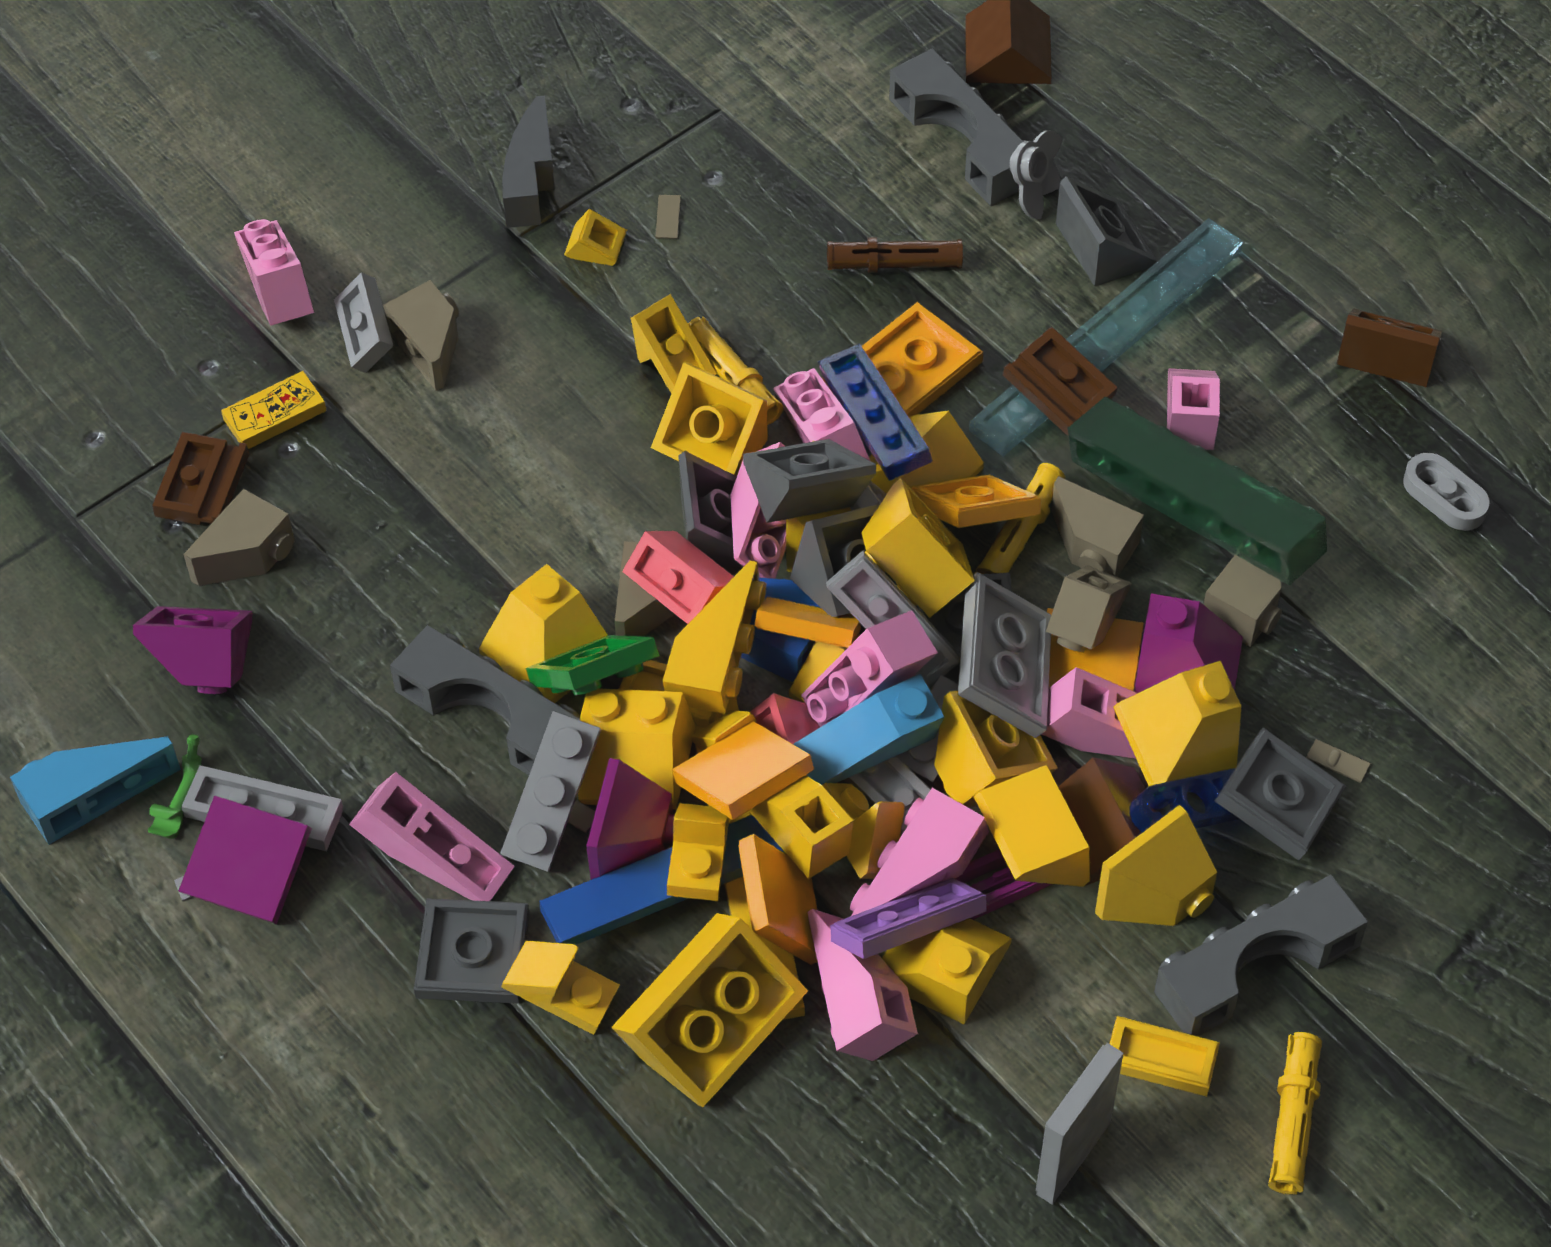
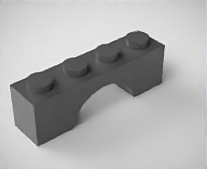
M932 48L890 69L889 100L914 126L923 124L945 125L958 130L970 140L971 145L966 150L965 180L990 206L1019 192V185L1015 182L1010 171V158L1018 145L1026 140H1021L1009 128L1005 118L1001 114L995 113L983 101L979 91L974 87H970L957 74L955 67L949 61H944Z
M428 625L390 664L395 692L432 715L459 705L482 706L501 715L510 726L506 737L510 764L527 775L530 774L552 712L555 711L577 720L580 719L579 714L565 704L558 706L545 698L532 683L526 680L519 682L506 674L493 659L487 656L480 658L467 650L463 643L450 633L441 634Z
M1331 874L1316 883L1312 880L1305 881L1294 888L1285 900L1274 906H1271L1269 903L1263 904L1253 910L1243 923L1230 930L1228 927L1219 928L1212 932L1199 947L1188 953L1180 950L1167 957L1159 967L1154 993L1183 1033L1200 1036L1233 1017L1239 994L1236 975L1246 964L1264 956L1286 955L1301 959L1320 969L1360 947L1368 921Z

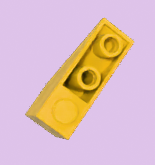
M749 561L674 639L662 682L665 691L683 692L687 704L691 708L725 714L729 698H737L743 674L742 668H738L742 653L749 654L751 651L755 630L754 625L750 624L754 610H757L763 603L766 595V582L760 581L756 561Z
M808 776L802 777L749 810L808 879L849 854L854 820L820 783Z

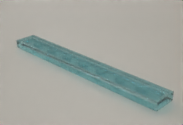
M1208 218L1066 340L1102 372L1235 258L1242 250L1243 241ZM1012 385L969 421V432L1004 457L1047 420L1048 417Z

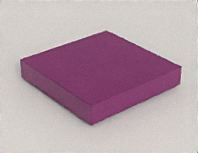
M214 795L178 891L184 895L277 925L312 828L308 825Z

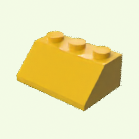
M716 913L611 1028L649 1067L698 1106L704 1107L803 998L808 990L740 917Z

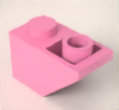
M1169 368L1167 447L1214 450L1220 416V378L1215 371Z

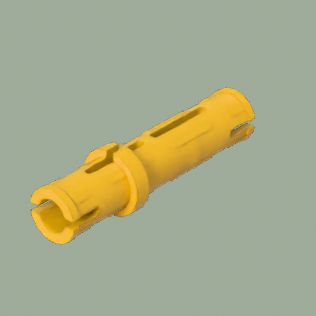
M700 317L692 319L688 325L717 375L740 388L766 399L767 425L775 422L782 414L783 405L763 384V377L755 368H749L744 364L705 317H702V319Z
M1050 463L1039 465L1026 491L1041 498V514L1007 520L983 561L976 568V572L992 574L1008 573L1037 524L1044 523L1050 513L1049 504L1053 498L1054 482L1058 476L1065 479L1063 471Z
M1296 1032L1294 1036L1291 1034L1288 1036L1284 1075L1279 1077L1277 1092L1281 1095L1280 1110L1268 1186L1272 1190L1283 1194H1297V1191L1303 1192L1312 1108L1314 1101L1320 1096L1321 1085L1317 1081V1069L1322 1040L1318 1036L1306 1032Z

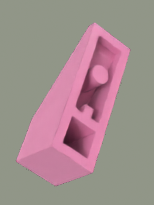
M1075 667L1049 688L1047 730L1041 735L1080 751L1136 759L1113 706L1137 693Z
M397 772L393 773L375 789L349 824L388 856L473 901H491L515 867Z

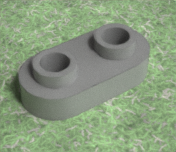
M1421 453L1409 460L1403 484L1406 491L1413 498L1454 529L1463 531L1473 530L1484 522L1490 501L1482 487L1438 454ZM1423 481H1428L1432 483V485H1427Z

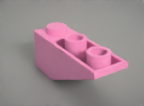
M265 219L252 221L246 224L243 230L234 232L262 310L270 326L314 313L301 263L277 220L271 222Z
M814 368L807 372H796L787 377L784 383L773 388L803 443L830 439L870 461L854 421Z
M778 442L762 450L785 447V445ZM742 461L730 494L734 560L742 566H745L749 561H756L760 578L775 579L786 549V519L766 522Z
M911 610L867 628L801 696L807 705L811 717L818 723L819 727H822L874 694L911 678L938 652Z
M932 787L924 800L918 798L910 807L904 821L907 828L899 841L895 842L892 840L884 848L877 863L880 871L871 885L864 883L855 894L850 905V910L853 911L851 916L962 875L989 832L985 817Z
M815 909L808 911L807 914L822 980L821 987L826 999L831 1023V1035L835 1042L836 1051L874 1061L917 1035L918 1032L908 988L879 954L862 959L831 942L830 925L843 920V918Z

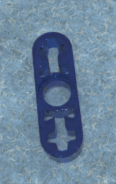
M1235 768L1149 786L1131 802L1130 817L1132 822L1143 833L1178 805L1187 811L1195 829L1238 820V817L1215 802ZM1187 792H1193L1203 800L1205 813L1197 812L1190 806L1187 800ZM1169 804L1171 810H1169L1163 816L1160 812H1153L1151 810V808L1154 810L1162 809L1167 807Z

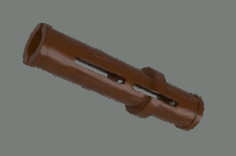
M868 237L867 242L828 241L827 243L828 270L867 268L868 273H877L878 268H962L963 265L962 239H957L956 241L916 240L877 242V237Z

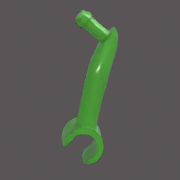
M192 734L187 738V754L182 756L183 779L169 807L154 803L150 807L149 814L154 816L155 819L151 827L148 828V833L169 839H174L179 834L183 822L181 806L202 762V758L197 755L200 742L197 735Z

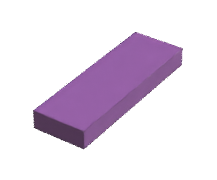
M951 878L830 925L831 942L865 959L986 912V895Z

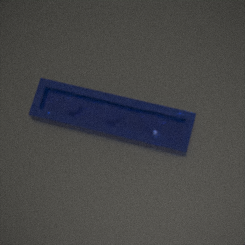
M860 343L818 361L823 378L837 400L854 421L860 436L889 481L933 462L929 447Z

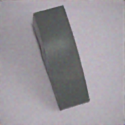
M536 96L527 108L512 135L506 153L502 176L506 228L540 225L541 216L538 191L555 190L545 96Z

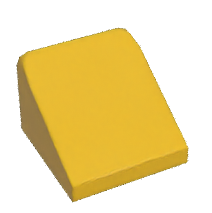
M588 209L576 222L564 256L575 260L613 266L617 261L627 230L595 211Z
M729 710L691 738L693 743L702 750H705L751 721L756 722V720L749 711Z

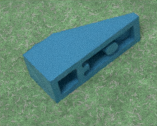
M918 674L874 694L793 745L811 755L814 770L806 776L821 785L824 783H838L934 739L944 719V715L921 674Z
M167 736L56 751L43 759L28 763L21 771L12 775L10 779L20 803L49 845L181 770L173 744Z

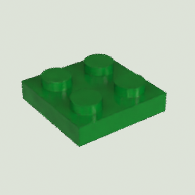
M608 635L526 668L530 683L536 687L551 688L552 693L572 690L573 695H581L601 688V679L615 674L616 678H623L643 671V662L660 655L654 637Z

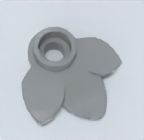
M1051 130L1041 132L1033 142L1024 141L1019 144L1010 158V171L1015 182L1019 185L1021 208L1028 217L1033 219L1042 218L1043 195L1053 192L1060 187L1061 179L1053 158L1061 146L1062 137Z

